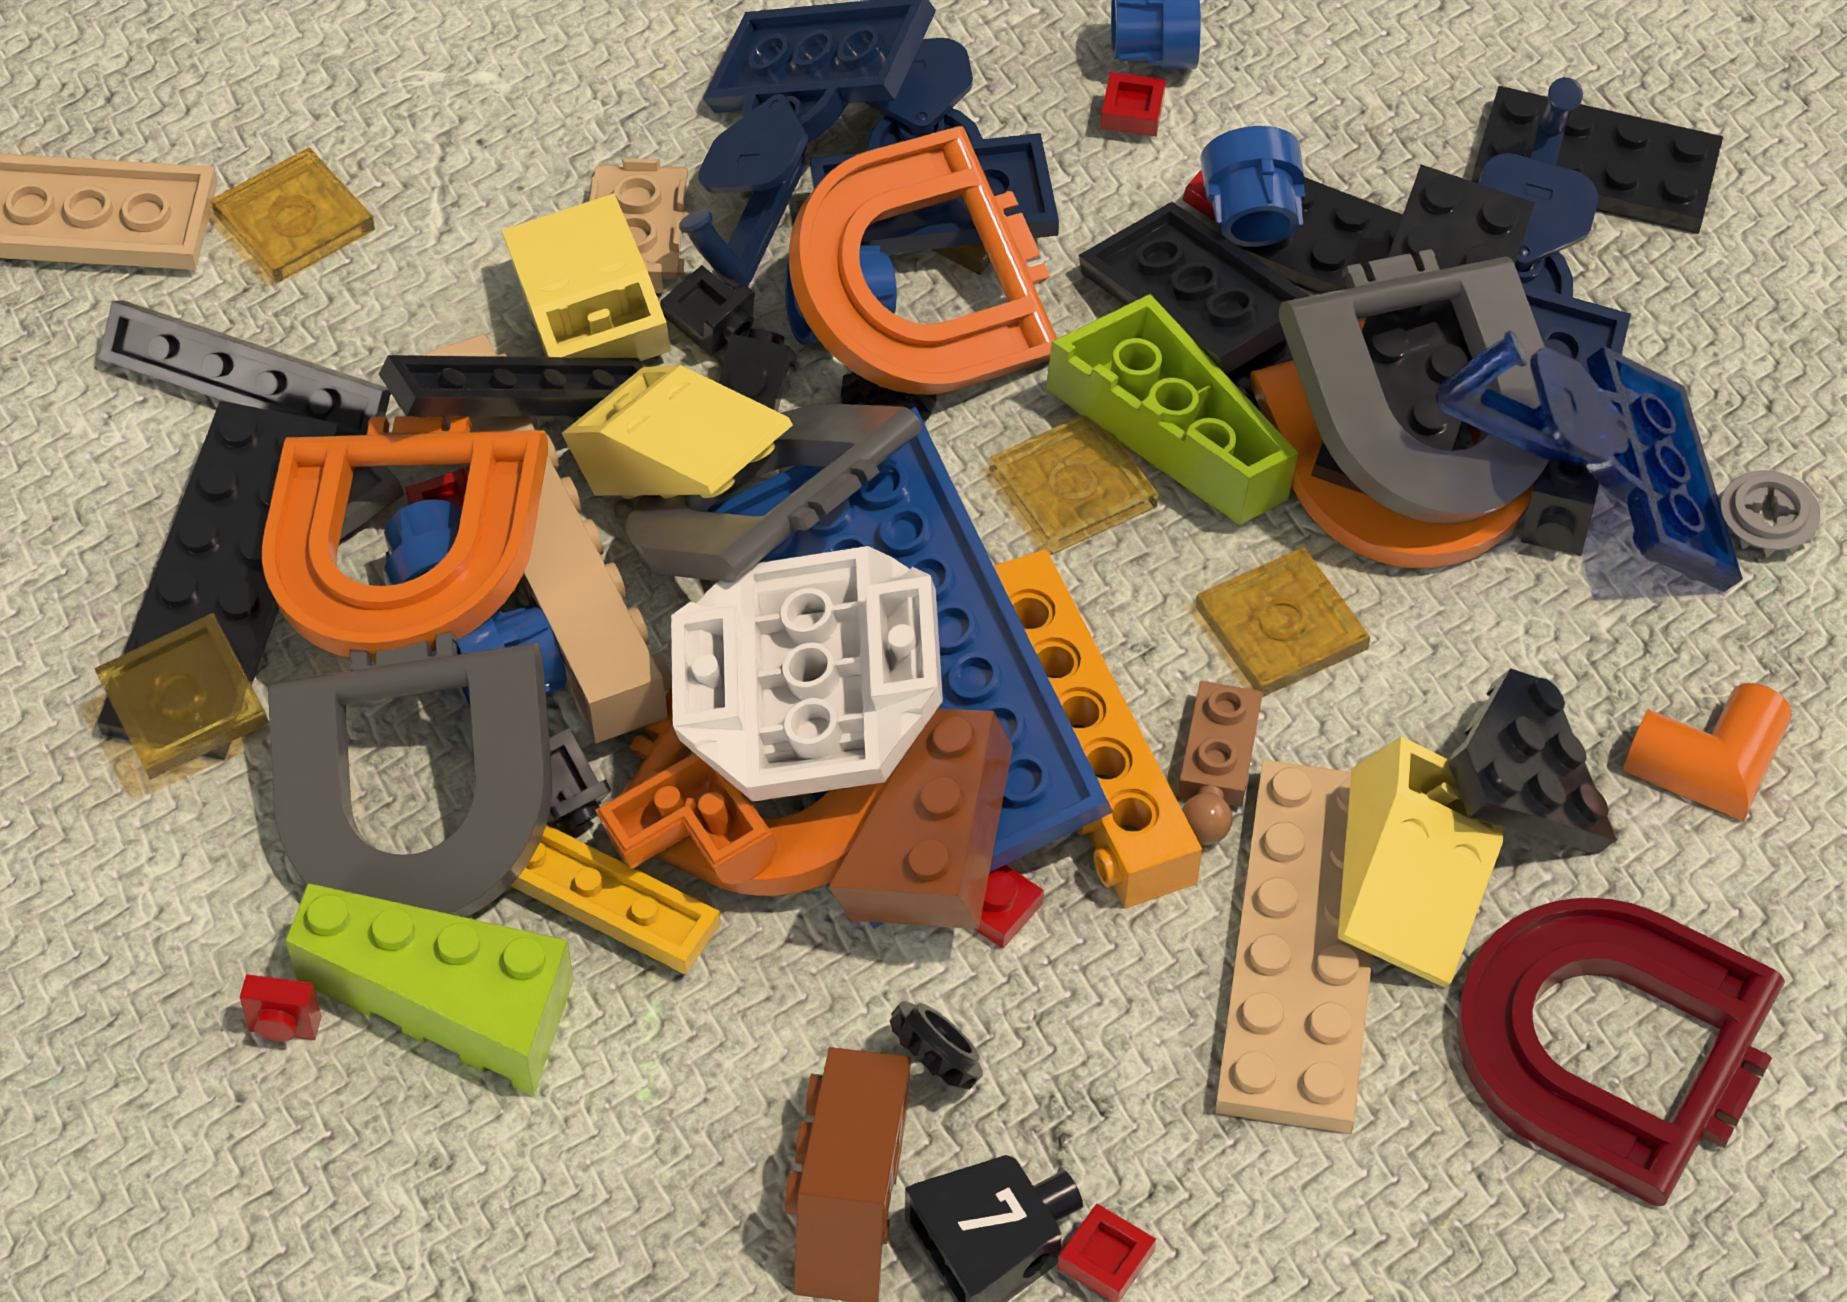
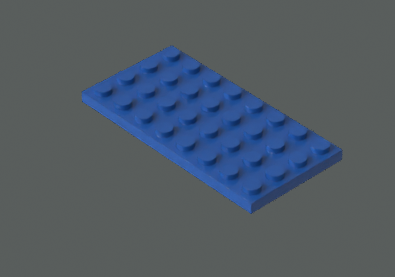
M915 407L910 410L915 413L922 426V430L917 436L877 467L879 473L867 482H860L862 487L827 515L818 516L819 521L805 531H796L758 563L869 546L894 558L909 569L914 567L931 575L936 589L943 701L938 709L994 711L1013 747L990 866L991 872L1113 813V810L930 434ZM794 466L709 508L707 512L764 516L825 467ZM828 791L812 793L815 801L817 802ZM869 922L873 929L884 924L878 922Z

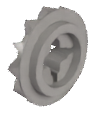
M1768 470L1748 472L1731 481L1723 492L1718 511L1724 518V533L1737 535L1740 538L1742 550L1750 545L1763 548L1767 558L1776 550H1784L1786 553L1793 555L1800 545L1811 543L1820 522V508L1813 493L1799 480L1784 473ZM1766 501H1770V509L1773 510V516L1777 518L1776 524H1773V526L1767 525L1764 522V516L1760 514L1761 508H1764Z

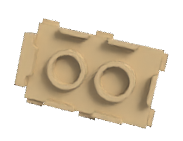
M622 158L623 167L600 164L595 166V174L592 176L590 201L613 193L615 194L646 266L655 293H663V279H678L684 273L685 258H680L682 231L679 229V223L685 216L689 215V212H684L688 168L680 166L660 168V159Z

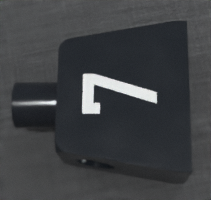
M1009 1155L917 1182L905 1188V1221L954 1302H1008L1058 1263V1256L1061 1252L1062 1233L1057 1221L1083 1208V1200L1079 1189L1068 1172L1063 1170L1032 1185L1017 1159Z

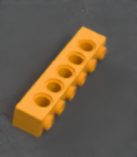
M1047 549L993 565L1046 675L1061 677H1048L1071 726L1082 725L1087 727L1072 728L1095 775L1113 777V779L1097 778L1113 813L1076 830L1080 836L1088 834L1095 848L1093 853L1094 863L1101 882L1106 888L1114 886L1125 909L1196 885L1198 883L1202 848ZM1133 826L1139 828L1140 830L1127 831L1120 827Z

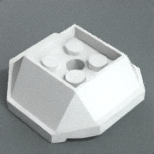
M869 546L756 563L734 582L718 581L697 603L690 601L671 615L673 728L684 745L752 802L885 782L943 701L936 589L931 575L914 567L909 569L894 558Z

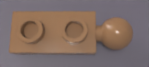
M1206 681L1199 682L1178 796L1190 798L1184 804L1182 811L1201 845H1212L1223 840L1229 833L1233 821L1229 805L1243 806L1263 691Z

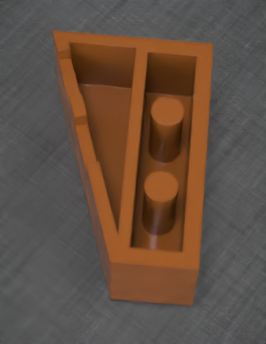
M937 708L902 757L828 887L851 921L979 929L1013 749L994 711Z
M829 1047L823 1075L813 1073L810 1075L806 1115L814 1116L813 1123L800 1122L795 1162L796 1164H804L803 1172L790 1171L785 1198V1214L797 1215L794 1295L848 1302H879L883 1244L888 1242L890 1219L887 1218L893 1185L897 1183L908 1110L911 1057Z

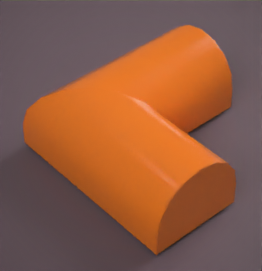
M1743 683L1735 686L1711 734L1648 709L1633 739L1622 771L1744 822L1792 717V709L1788 701L1780 693L1756 683Z
M695 753L595 810L608 837L629 870L688 836H691L717 877L723 883L731 885L743 883L756 877L767 868L776 853V842L773 834L748 797Z

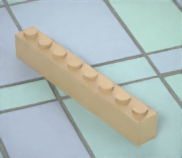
M485 333L420 354L427 356H507L506 353L496 355ZM445 416L447 421L446 431L450 430L452 416ZM536 416L470 417L472 424L470 432L529 431L538 428ZM547 435L548 456L529 561L517 586L527 606L532 605V608L539 606L543 610L561 653L567 679L566 686L595 744L668 718L665 691L672 689V678L663 655L660 652L651 655L646 646L649 643V635L641 612L637 607L627 609L623 601L626 598V591L617 566L614 562L604 564L600 556L603 555V546L593 520H581L578 514L581 511L578 493L569 476L560 479L556 471L559 469L558 457L554 445ZM457 464L459 469L464 468L467 476H469L471 464Z

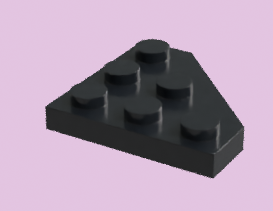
M1510 668L1491 684L1486 693L1489 699L1476 711L1464 732L1467 736L1465 742L1454 750L1448 761L1469 818L1599 854L1617 839L1607 817L1609 813L1607 802L1603 795L1595 788L1586 766V751L1579 739L1573 734L1564 712V697L1552 681Z

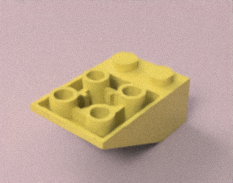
M614 193L501 230L546 357L638 358L639 361H643L671 351L666 320L646 266Z
M682 365L642 367L562 432V435L594 496L622 495L624 499H631L640 495H661L662 498L668 499L678 495H700L701 498H711L728 490L735 482L733 476L747 464L756 462L769 455L775 448L773 442L793 425L789 417Z
M1401 736L1354 766L1351 770L1338 939L1445 988L1452 983L1502 847L1504 827L1469 818L1449 767V759Z

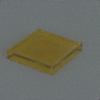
M310 147L210 200L213 214L276 284L375 230L373 215Z
M1085 414L990 456L989 470L1051 555L1154 509L1158 504L1157 491L1115 435Z
M1304 547L1198 593L1196 596V609L1253 689L1263 691L1262 697L1369 648L1371 636Z
M214 613L94 668L149 780L269 724L267 715Z

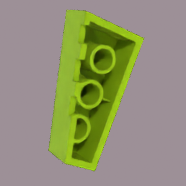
M1151 294L1052 341L1046 390L1235 523L1241 525L1288 500L1298 452Z
M308 883L286 938L296 981L313 983L316 991L369 1017L377 1014L401 1026L402 1033L422 1043H425L427 1039L459 1054L461 1062L482 1072L488 1068L512 1080L513 1087L534 1097L574 982L568 940Z

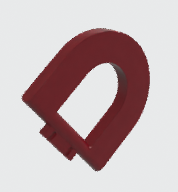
M1572 898L1554 901L1523 912L1508 921L1484 943L1475 956L1468 970L1457 1014L1459 1051L1466 1072L1476 1091L1491 1111L1508 1127L1535 1145L1652 1205L1664 1206L1701 1138L1703 1137L1715 1143L1716 1146L1723 1148L1726 1147L1735 1128L1730 1125L1737 1126L1760 1083L1761 1078L1758 1076H1764L1772 1060L1769 1054L1751 1045L1782 990L1785 980L1775 969L1646 907L1604 898ZM1597 975L1611 977L1628 983L1720 1029L1670 1123L1570 1073L1548 1055L1541 1045L1534 1028L1533 1007L1549 988L1561 981L1578 976Z

